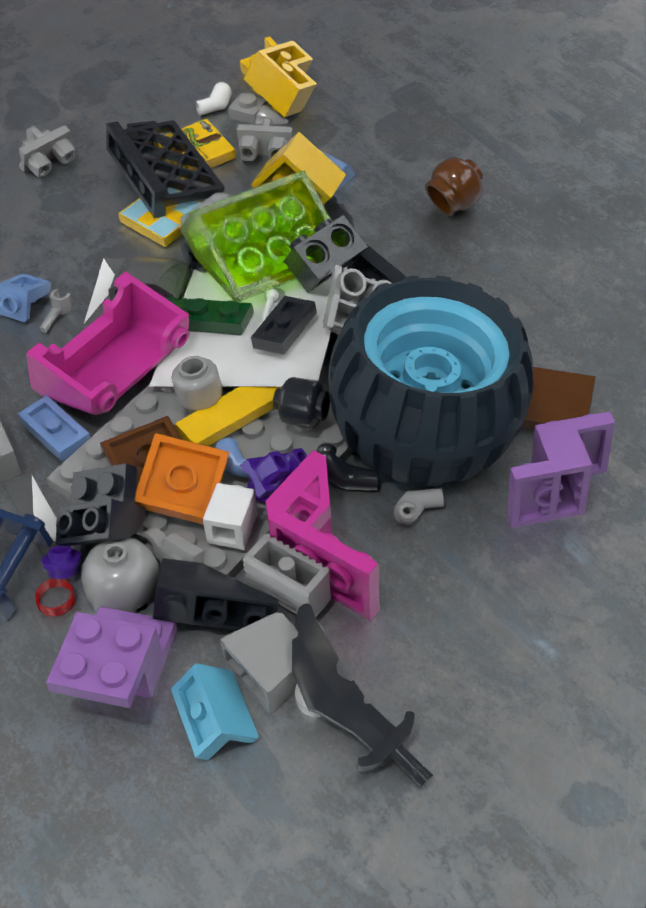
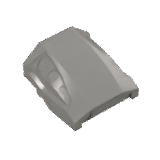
M335 264L330 268L332 274L323 319V328L339 335L344 322L363 297L368 298L376 287L387 282L392 284L390 281H375L373 278L364 277L357 269H342V266Z

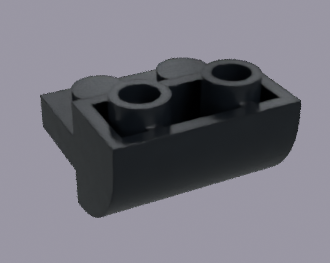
M124 463L74 472L71 486V505L58 507L55 545L71 547L124 540L133 536L141 527L146 513L145 507L135 505L138 466Z

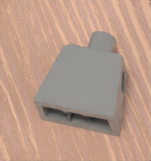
M277 612L220 639L225 664L270 715L295 693L297 685L292 672V639L298 636V632L283 613Z

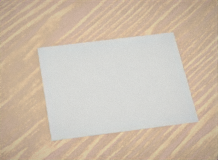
M285 258L226 260L222 265L216 263L217 267L213 272L204 267L202 272L194 270L183 298H203L205 300L217 301L233 300L236 302L252 303L254 314L242 335L189 331L190 334L186 343L179 349L175 348L158 363L149 387H174L171 379L173 370L183 359L190 356H200L214 362L217 366L222 386H283L284 382L290 377L318 381L331 331L323 328L331 278L307 293L283 262ZM308 258L311 262L316 263L313 258ZM271 265L275 270L272 272V281L263 286H258L254 283L247 286L241 277L244 274ZM270 288H280L284 290L285 296L315 301L316 315L284 355L254 349L252 346L251 336L259 327L267 302L265 293ZM279 302L273 303L271 311L276 307V305Z

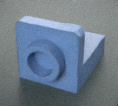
M22 273L0 282V315L21 322L30 320L31 303H35L36 300L50 294L51 281Z

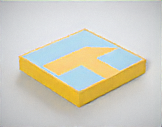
M170 187L167 190L169 194L182 192ZM139 198L118 214L121 223L163 247H167L182 235L180 229L181 217L202 202L196 200L166 207V216L153 218Z

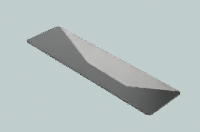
M127 258L103 259L83 324L85 327H88L103 314L102 302L106 299L110 300L108 290L114 285V280L117 278Z
M28 474L5 484L4 487L20 516L23 517L25 514H31L45 523V528L53 543L50 548L36 543L42 556H44L51 548L57 546L55 545L57 518L33 476Z

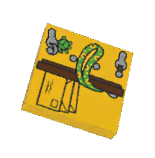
M208 119L181 128L210 168L236 158L233 146ZM169 133V134H166L165 136L172 137L173 134H172V133ZM154 143L156 147H165V145ZM176 148L171 150L182 154L185 153V151ZM165 159L169 164L176 165L178 163L175 161ZM186 164L184 165V168L195 171H197L198 169L197 167H193Z

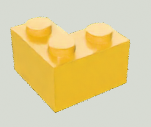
M294 41L259 50L244 77V80L252 87L253 91L261 95L283 117L301 112L317 85L306 74L313 58Z
M298 132L264 165L251 186L270 203L283 199L291 191L315 212L333 196L346 174L305 136Z

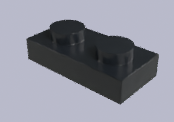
M284 296L251 336L253 348L284 355L316 315L315 301Z

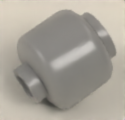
M190 356L183 359L173 370L171 379L177 401L184 408L192 411L207 409L216 404L221 398L223 388L216 364L210 359Z

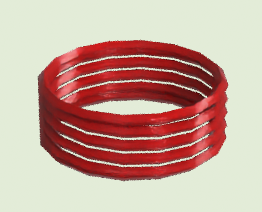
M53 578L46 580L40 584L35 592L38 609L47 616L56 617L64 615L71 610L76 600L73 586L65 579ZM64 587L71 592L70 598L61 606L52 608L40 604L41 596L51 588Z

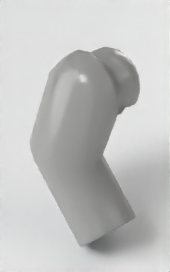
M442 488L406 492L394 507L393 514L395 519L401 524L408 525L413 523L424 509L443 507Z

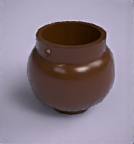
M449 158L435 167L431 179L425 184V190L429 199L442 213L453 216L457 211L470 209L479 201L483 192L481 181L483 174L480 168L470 159Z

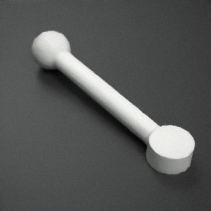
M274 288L268 289L265 293L267 302L259 326L270 314L273 302L279 297L278 291Z

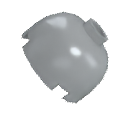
M127 538L124 540L100 542L91 549L82 565L81 578L84 594L88 601L93 604V608L96 611L101 606L137 614V608L142 607L146 603H148L149 607L155 600L160 567L152 550L136 539Z

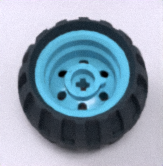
M404 277L402 281L392 284L387 282L376 287L368 298L363 297L344 322L335 342L329 366V397L332 412L340 433L352 452L356 451L361 456L364 464L375 471L379 469L391 475L394 480L404 483L413 481L426 483V486H441L444 482L455 480L463 482L474 477L480 469L486 470L495 463L508 449L521 429L532 397L534 379L533 359L522 322L519 317L515 318L512 315L509 306L499 297H492L484 292L482 287L470 282L465 284L453 281L451 277Z

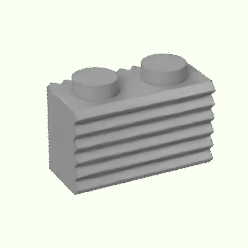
M264 534L242 560L245 567L243 571H245L246 584L278 599L281 606L297 614L298 608L301 605L307 603L312 606L316 617L331 600L329 568L322 567V563L316 564L315 559L309 560L308 555L303 556L302 552H296L295 548L290 549L289 544L283 545V542L277 541L276 537L270 538V534Z

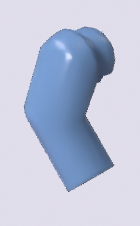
M233 438L219 440L215 448L229 452L225 473L249 478L250 475L243 472L240 467L246 458H243L238 448V442Z

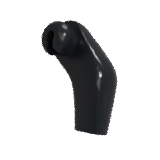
M324 443L318 446L317 452L326 456L328 480L333 484L346 490H378L379 471L354 466L336 456L337 448L333 444Z

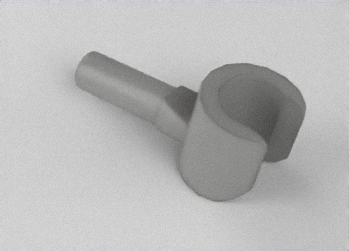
M58 289L50 293L52 308L39 328L41 332L47 333L59 315L71 312L70 292L60 298Z

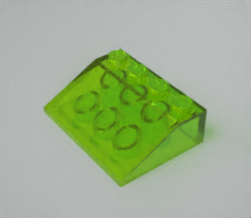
M305 170L190 211L181 227V231L195 258L230 298L239 303L296 280V277L283 262L291 251L289 245L303 234L307 238L315 233L313 230L330 217ZM332 240L335 245L339 246L336 241ZM307 256L311 262L316 263L313 258Z

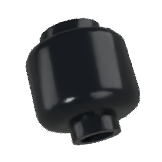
M290 377L284 382L282 388L276 389L273 397V407L275 410H278L279 417L283 423L314 428L321 420L324 421L328 416L330 409L329 392L325 391L323 384L317 380Z

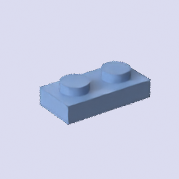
M47 395L17 413L20 424L61 462L69 458L90 439V434Z

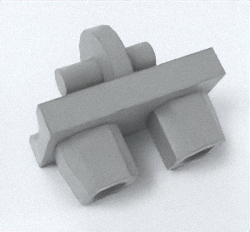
M265 119L263 125L238 124L237 139L241 159L253 161L257 155L268 156V159H271L292 139V127L273 126L272 119Z
M65 125L51 132L48 129L40 132L37 127L32 126L26 130L28 139L22 141L23 147L19 148L21 156L20 169L24 173L31 170L39 178L49 174L52 170L50 159L56 157L61 164H67L75 159V149L70 142V130Z

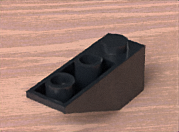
M163 558L156 584L153 619L237 631L276 613L279 600L203 563Z

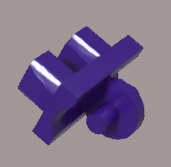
M302 448L293 449L290 453L281 454L276 451L269 452L264 457L246 459L240 467L243 472L250 475L247 488L255 489L256 500L265 502L307 457V454Z

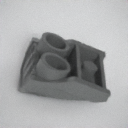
M140 256L126 259L117 278L126 271L161 296L176 297L178 299L185 291L191 272V265L188 262L174 258ZM114 285L108 290L110 300L115 298L118 288Z

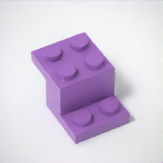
M610 411L535 425L531 463L511 467L507 519L511 528L585 514L591 475L605 473L608 468L615 425Z
M99 606L96 615L76 612L47 678L46 684L49 692L125 708L131 707L135 695L152 698L177 632L176 622L153 619L152 616Z

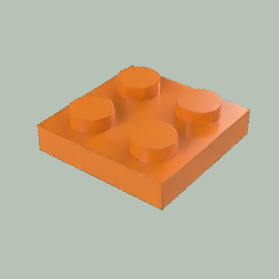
M155 433L136 489L135 505L145 507L147 511L203 524V517L216 484L222 483L229 460V452Z

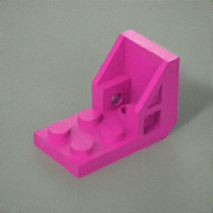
M313 450L266 500L270 538L276 537V540L282 541L283 545L289 544L290 549L295 548L296 552H302L303 556L308 555L309 560L315 559L316 564L322 563V567H328L331 599L371 622L380 611L378 563L367 553L353 550L332 535L326 456Z

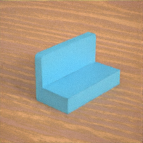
M195 663L171 688L196 759L209 760L229 740L253 743L259 738L235 675L231 670Z

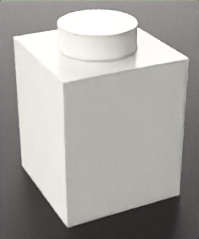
M216 484L203 517L207 543L245 550L258 514L255 489L245 488L240 485Z

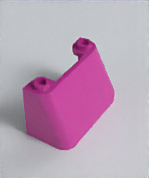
M125 271L114 280V286L118 288V291L113 301L106 299L102 302L103 314L64 347L59 348L53 343L46 348L41 343H38L26 353L31 388L42 397L47 395L53 401L94 415L101 414L102 412L106 413L113 408L117 399L175 348L179 349L186 343L190 334L188 331L189 314Z

